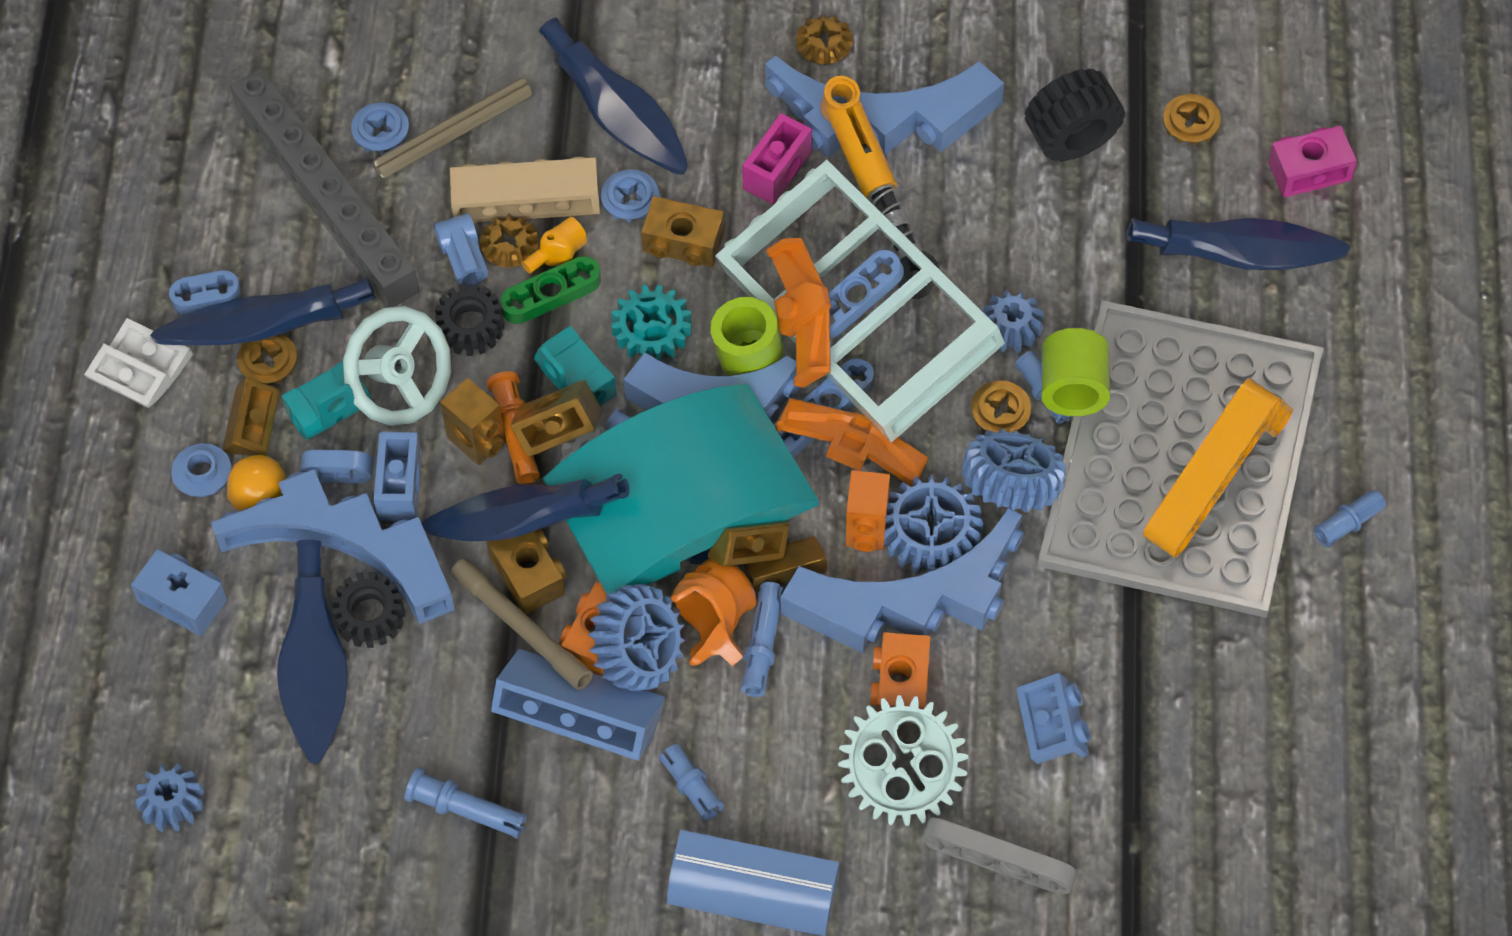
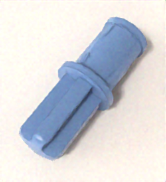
M1371 490L1350 505L1343 504L1339 506L1337 513L1314 527V534L1318 541L1328 548L1349 532L1359 531L1362 523L1385 508L1386 501L1379 491Z

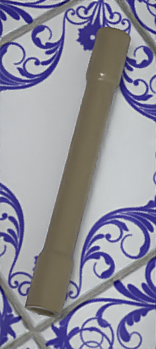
M466 558L455 563L451 569V576L469 593L478 597L531 645L576 690H581L591 682L593 677L592 671L571 652L564 650L491 584L489 578Z

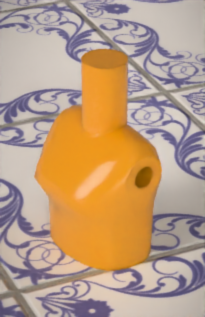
M569 217L556 227L546 231L540 239V248L521 262L522 267L530 274L542 264L556 266L572 260L574 254L587 244L584 228L574 217Z

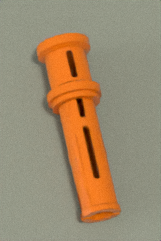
M513 371L499 372L486 380V387L488 391L492 392L493 399L500 405L505 439L512 460L516 482L519 484H529L536 481L535 479H539L540 473L534 455L527 456L510 426L519 406L526 404L524 400H521L517 386L520 379L518 374Z

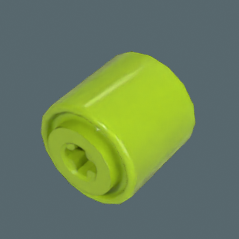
M738 297L727 301L717 309L711 320L710 333L722 371L727 376L754 372L784 358L785 348L774 310L765 301L754 297Z
M1067 328L1049 335L1042 343V402L1049 410L1065 416H1086L1105 408L1110 401L1109 343L1104 336L1085 328Z

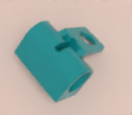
M571 326L556 334L538 348L534 360L558 390L585 379L600 406L617 396L615 377Z
M343 361L300 387L292 389L281 396L287 416L306 441L361 411L354 405L355 398L352 388L349 384H344ZM359 377L360 383L365 391L366 396H368L371 399V396L367 388L365 387L364 383Z

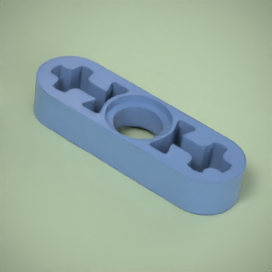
M889 250L875 252L829 292L831 302L830 315H833L835 319L834 324L830 325V338L837 337L901 281L904 275V268L894 252ZM882 263L887 266L890 265L892 269L891 274L881 273L878 268L879 265ZM868 274L877 284V287L874 289L868 279L865 278ZM857 285L866 287L867 294L862 301L852 303L847 300L848 291L852 287ZM838 300H841L845 308L849 310L846 314L836 303Z

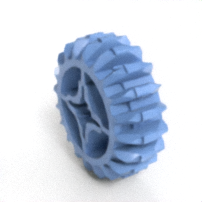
M1000 429L998 433L987 431L985 435H976L975 440L970 442L964 455L962 476L965 477V485L972 488V494L983 496V502H993L997 504V508L1001 506L1008 507L1012 512L1016 508L1028 513L1031 508L1041 511L1044 506H1052L1054 499H1058L1065 482L1066 465L1063 463V456L1055 453L1056 447L1045 445L1043 438L1035 439L1031 437L1030 433L1024 435L1018 433L1017 430L1012 433Z
M931 474L928 477L927 483H922L916 476L913 480V487L902 482L899 486V493L891 491L889 503L887 504L884 545H888L887 553L890 558L899 556L898 564L901 568L908 563H912L914 574L920 571L921 567L927 568L928 573L935 570V568H941L971 551L981 542L980 533L983 531V521L980 519L981 508L979 505H974L972 493L963 495L964 487L961 483L953 488L949 487L950 480L948 477L943 479L942 483H935V478ZM919 506H923V507H922L921 509H919V510L911 511V510H913L914 508H917V507H919ZM929 515L932 516V524H934L933 535H930V526H928ZM911 539H916L920 541L922 544H919ZM953 539L948 543L938 545L943 540Z
M645 584L622 586L617 588V591L606 594V602L596 605L600 615L590 619L595 625V631L589 633L588 636L594 639L595 646L589 651L598 655L594 666L603 669L602 678L613 681V686L627 688L630 691L651 690L658 687L659 683L669 681V673L678 670L675 660L684 657L679 647L680 644L687 641L680 637V629L685 624L677 621L680 610L671 607L672 600L670 597L662 595L661 589L650 588V586Z

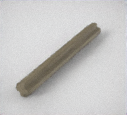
M519 78L373 160L376 173L381 178H386L522 102L532 95L530 85L524 78Z

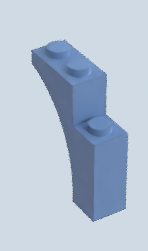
M644 353L623 379L625 398L644 410L707 389L749 384L772 424L777 420L781 411L780 406L787 398H793L800 388L793 385V378L797 376L796 360L789 356H785L768 367L746 374L707 376L679 370Z

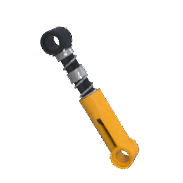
M847 76L831 78L826 83L820 104L821 114L831 123L861 193L869 201H873V205L875 204V207L939 269L936 259L923 251L920 244L915 243L912 236L914 231L909 229L911 223L905 210L899 207L902 203L897 202L894 192L898 185L859 99L860 89L858 84ZM833 97H843L847 100V103H837L833 100ZM892 243L890 249L896 253L904 268L903 278L898 283V288H900L912 278L911 271H920V269ZM930 281L912 299H921L929 295L934 283Z

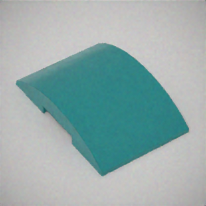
M749 384L716 387L695 392L641 412L592 439L543 477L546 486L560 485L581 479H586L595 484L615 474H622V479L626 478L630 488L628 497L603 505L600 516L565 520L606 594L617 591V588L622 586H633L635 584H645L647 586L681 570V561L713 547L726 528L786 521L819 505L818 498Z

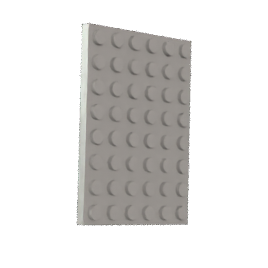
M1102 300L1095 332L1104 336L1109 343L1110 401L1105 408L1094 414L1073 416L1063 457V463L1066 465L1065 482L1058 499H1054L1051 506L1037 567L1267 618L1323 347ZM1251 378L1283 399L1293 408V413L1286 426L1276 437H1272L1264 431L1186 548L1178 557L1174 558L1144 538L1142 535L1143 531L1245 380Z

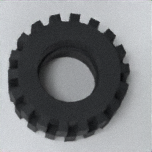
M1090 68L1069 72L1048 83L1030 100L1029 106L1025 109L1024 113L1025 122L1044 155L1052 161L1060 160V162L1080 158L1104 145L1117 133L1125 118L1124 107L1101 71Z

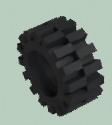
M472 283L471 290H467L466 284H460V291L457 293L452 287L448 290L449 298L442 295L439 299L440 305L436 304V324L442 329L450 349L453 346L454 353L461 355L463 349H466L467 356H473V349H478L480 354L486 353L485 345L487 344L492 349L496 346L495 338L500 340L503 335L504 320L498 297L495 293L491 295L490 289L484 287L480 292L479 284ZM468 311L479 312L484 317L483 322L473 328H462L455 323L456 318L460 314Z
M363 572L357 573L358 581L355 582L348 577L344 580L346 587L343 588L339 585L336 589L337 597L333 596L332 612L339 633L342 632L343 638L347 642L352 639L354 646L361 647L362 641L366 642L367 648H374L373 641L379 640L381 646L387 644L386 636L389 635L394 639L398 635L396 627L402 629L404 624L402 617H405V610L397 585L394 581L390 584L389 577L382 575L379 580L376 572H370L369 579L364 578ZM367 599L380 601L383 605V611L379 617L369 621H362L355 617V606L361 601Z

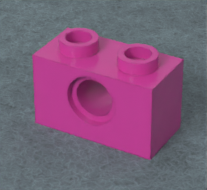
M780 113L742 165L743 190L774 205L811 155L812 129Z
M1340 125L1329 129L1326 127L1318 128L1312 133L1297 137L1287 136L1281 138L1277 142L1272 143L1268 164L1283 198L1351 181L1357 160Z

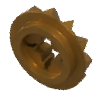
M821 13L816 19L807 18L805 24L798 27L796 45L800 54L808 61L821 65L833 64L844 59L851 51L853 33L849 30L848 23H842L836 15L832 18H827ZM822 31H825L829 37L827 47H824V43H822L820 38Z
M1184 94L1175 97L1166 105L1162 124L1167 129V135L1177 138L1179 144L1183 141L1191 142L1195 147L1198 142L1205 141L1209 143L1212 136L1218 134L1221 115L1217 106L1210 99L1197 94ZM1196 112L1197 123L1187 128L1185 125L1186 120H1189Z
M509 213L505 218L496 219L494 217L490 225L487 227L483 226L481 239H479L484 257L490 263L504 268L522 265L521 262L538 249L539 243L534 224H529L524 216L514 218ZM502 233L508 234L510 237L515 236L516 248L507 241L503 242Z
M284 334L264 340L243 343L237 355L240 373L247 378L264 384L273 382L281 384L284 377L293 374L295 363H298L295 345ZM262 350L273 358L274 367L270 368L265 362L262 363Z
M993 381L980 387L972 398L971 414L974 417L976 426H981L986 432L993 431L998 433L1000 429H1004L1006 432L1017 430L1019 433L1021 428L1026 423H1029L1032 409L1030 398L1020 386L1012 382ZM1007 400L1008 413H1003L1000 417L995 418V408H999Z

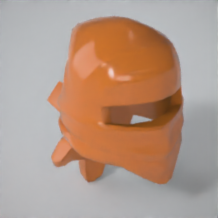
M707 559L694 572L684 575V578L673 590L670 599L674 602L676 608L680 610L679 614L701 636V641L690 649V659L688 661L690 665H699L710 656L720 654L733 667L743 657V651L732 638L733 631L738 625L739 618L745 612L752 610L757 604L756 595L751 582L737 566H722L712 559Z

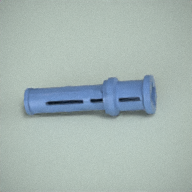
M417 767L413 772L405 792V801L410 803L414 800L434 807L436 813L441 815L448 814L449 812L455 813L511 835L516 839L520 837L525 827L521 824H525L527 820V815L524 813H518L459 790V785L455 781L449 779L444 782L426 775L425 769Z

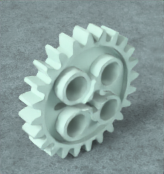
M898 695L896 706L890 708L888 702L883 698L881 699L882 711L877 713L868 705L866 709L869 719L865 721L857 716L853 718L859 727L858 731L845 730L844 733L852 740V744L839 747V750L849 754V759L838 762V766L850 769V774L844 776L841 781L842 783L854 782L855 787L848 796L853 798L861 795L864 798L859 806L861 811L870 805L874 806L873 819L876 820L882 812L888 813V824L892 825L896 816L902 815L905 826H909L911 815L916 814L923 824L926 821V810L930 809L933 814L939 816L941 814L937 803L942 801L950 806L953 804V801L947 794L949 790L961 792L962 787L954 779L955 777L967 776V772L958 768L957 765L958 762L967 760L968 755L957 753L956 748L963 745L966 741L965 738H952L951 735L956 731L958 725L956 723L945 727L943 722L947 716L946 711L936 717L932 715L933 702H930L922 710L918 708V697L914 696L909 707L904 706L901 695ZM905 722L915 723L921 731L920 738L913 744H905L897 736L899 726ZM884 730L891 734L904 755L910 752L913 754L914 758L910 761V765L925 786L924 791L920 792L917 790L904 768L895 769L892 764L895 763L896 756L882 737ZM872 744H879L886 749V761L880 766H871L864 759L865 749ZM928 755L938 757L943 765L941 774L935 778L924 776L919 769L921 760ZM900 777L908 783L909 793L904 799L894 800L887 795L886 785L891 779Z

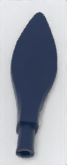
M557 17L543 24L539 33L544 36L559 56L557 65L575 82L595 121L610 136L634 153L672 173L684 174L688 167L684 150L672 123L655 100L642 88L604 65L582 41L575 43L560 24Z
M1132 218L1127 230V241L1160 247V255L1195 256L1247 270H1286L1316 265L1343 258L1351 248L1342 240L1303 226L1259 218H1240L1209 223L1170 219L1166 226Z
M368 277L337 290H333L331 284H326L294 293L249 296L211 305L187 314L157 328L150 336L155 343L161 345L207 346L259 341L312 323L344 319L342 311L370 300L373 301L376 299Z
M615 474L595 484L586 479L552 486L514 485L479 494L446 508L424 520L422 526L430 535L460 541L475 542L510 539L568 519L600 516L603 505L628 497L630 488L626 478L622 479V474Z
M300 540L296 542L298 548V578L294 580L293 609L278 658L277 680L281 704L292 732L307 760L311 764L316 765L326 754L341 718L346 700L348 671L344 651L334 629L327 605L325 578L321 577V541Z

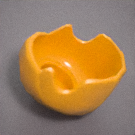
M253 455L245 457L233 465L228 475L226 485L227 499L235 509L242 511L255 506L263 499L280 497L282 493L278 482L286 480V474L280 464L269 456Z

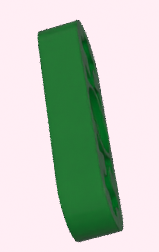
M577 257L509 287L500 297L503 317L510 323L522 324L594 292L601 283L599 264L591 257ZM584 271L586 275L590 274V278L584 280L582 276H578V272ZM565 277L568 278V283H571L572 287L567 288ZM550 283L560 286L561 291L552 297L545 296L540 292L544 285ZM531 292H534L537 303H534L533 297L530 298ZM517 300L518 303L523 304L524 307L522 309H517L516 306L511 305V302Z

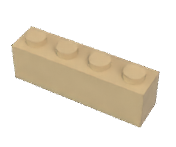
M573 157L566 160L552 161L539 159L534 162L523 163L500 162L494 165L480 166L466 164L461 167L450 168L453 217L469 213L473 223L492 222L494 217L496 219L505 218L508 213L514 218L524 216L525 219L600 214L596 157Z

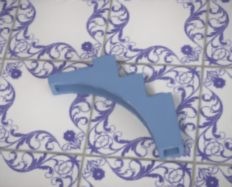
M777 56L773 57L765 63L766 88L774 97H780L784 100L797 118L800 120L804 119V125L812 129V149H819L829 158L841 146L831 123L824 118L820 110L826 84L796 71ZM979 61L959 75L933 86L895 93L876 94L860 92L859 99L884 155L915 131L925 144L933 145L941 153L1003 104L1004 82ZM833 97V100L837 103H847V100L843 97Z
M315 469L308 472L294 473L286 480L278 482L282 496L263 499L253 507L240 512H228L222 515L219 520L211 522L221 552L257 543L319 540L323 547L339 550L366 563L380 575L389 577L390 583L394 581L418 624L455 610L451 591L419 517L411 520L397 521L390 528L382 531L367 493L359 496L345 497L338 504L330 506Z
M1008 508L995 528L971 551L944 567L916 577L889 582H856L827 577L799 566L780 597L781 614L861 653L865 652L870 642L875 644L879 640L885 624L905 634L927 636L930 630L933 632L937 631L944 613L983 631L989 619L996 620L1004 604V600L1000 598L1002 583L999 581L1007 567V562L1004 561L1009 551L1016 552L1024 537L1025 532L1020 530L1022 514L1015 511L1012 512Z

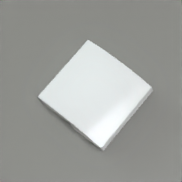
M127 318L110 346L102 345L84 375L150 408L172 385L193 353L190 348L184 345H161L155 343L150 336L153 330Z

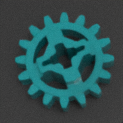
M642 285V293L637 295L631 289L628 291V301L620 298L617 300L618 310H613L611 313L613 323L611 324L612 336L616 337L619 349L627 348L628 357L631 358L636 353H640L642 357L644 353H647L648 355H654L655 359L661 361V354L667 353L672 358L675 357V346L683 349L686 347V337L692 334L690 324L692 323L691 311L687 310L684 298L676 301L675 290L672 289L667 294H663L662 285H657L654 292H649L647 285ZM670 314H672L676 320L675 326L672 324V319L669 318ZM628 321L631 322V327L634 329L633 333L627 327Z

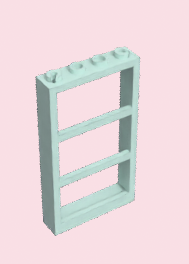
M825 160L816 169L812 168L805 178L791 191L784 192L769 210L755 217L749 224V227L740 235L724 244L725 247L715 256L725 273L749 297L765 301L774 310L777 318L774 300L787 293L786 289L773 299L742 266L835 186L867 219L814 264L820 278L825 276L878 229L920 269L919 272L830 348L831 372L826 374V376L892 443L1003 346L1005 342L999 328L828 160ZM932 281L974 324L878 406L836 363ZM796 335L789 337L796 344Z

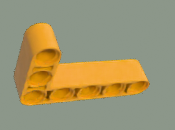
M1251 378L1245 380L1149 520L1143 531V537L1172 557H1178L1195 535L1264 431L1272 437H1276L1288 423L1293 413V408L1283 399Z

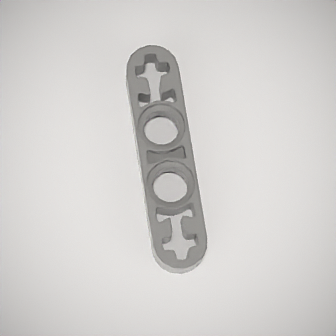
M940 818L928 820L921 838L925 845L938 852L1058 894H1069L1077 876V871L1065 862Z

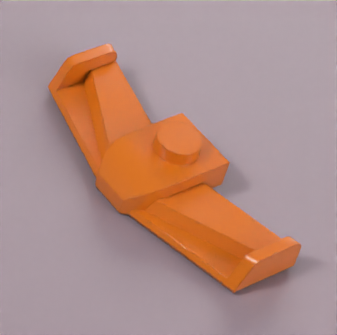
M784 238L766 249V252L772 258L787 293L774 300L780 333L789 337L796 335L797 376L793 378V385L804 388L831 372V302L828 289L824 286L802 238Z
M789 398L775 427L778 433L786 431L831 442L825 457L858 471H861L868 458L910 487H913V480L916 476L919 479L921 478L929 460L928 456L899 437L891 443L861 413L844 411L794 398Z

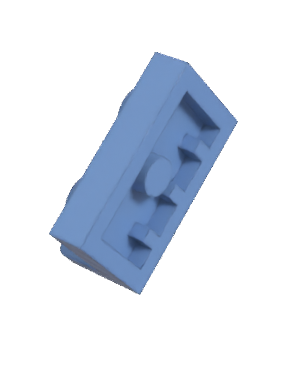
M1057 673L1016 687L1032 761L1040 764L1072 752L1081 758L1089 755L1087 742L1091 740V736L1085 720L1081 719L1079 706L1083 704V700L1076 683H1071L1063 675Z

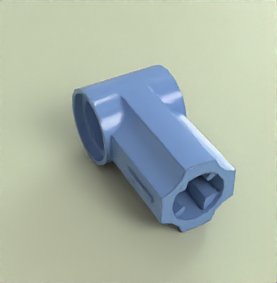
M465 213L433 223L438 244L443 255L447 254L458 286L466 284V287L470 288L472 283L481 284L488 277V271L477 245L479 244L470 214Z

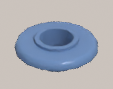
M199 443L187 447L177 455L172 464L171 476L173 483L181 492L191 497H206L215 494L225 486L232 467L229 456L223 449L213 444ZM198 463H208L211 465L210 470L203 475L190 473L193 466Z

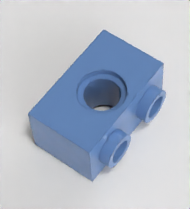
M379 432L374 504L379 521L397 522L404 519L411 520L417 518L422 451L418 433Z

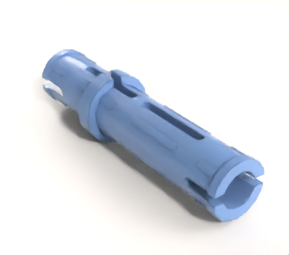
M763 582L759 586L751 640L743 656L746 664L740 690L742 693L745 692L747 696L762 697L766 694L768 672L770 666L775 661L773 645L780 614V597L784 592V587H780L778 583Z

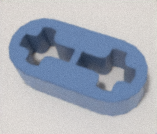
M227 270L185 277L175 281L169 289V297L174 310L179 314L187 315L211 305L239 299L241 297V288L235 274ZM221 285H227V293L220 294ZM190 292L191 300L183 301V293Z
M309 450L305 451L301 456L300 472H308L315 469L320 483H364L371 479L373 458L361 451Z

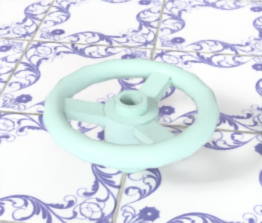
M407 306L380 309L363 319L349 338L343 358L344 384L350 385L355 398L354 405L369 419L389 426L414 423L432 412L445 395L450 379V347L442 329L426 313ZM405 321L409 323L396 346H374L367 352L364 359H359L363 344L374 330L388 322ZM423 333L429 337L436 352L437 367L432 387L424 398L411 378L414 372V359L411 352ZM359 375H368L374 381L396 385L410 408L391 411L377 406L366 396L360 383Z

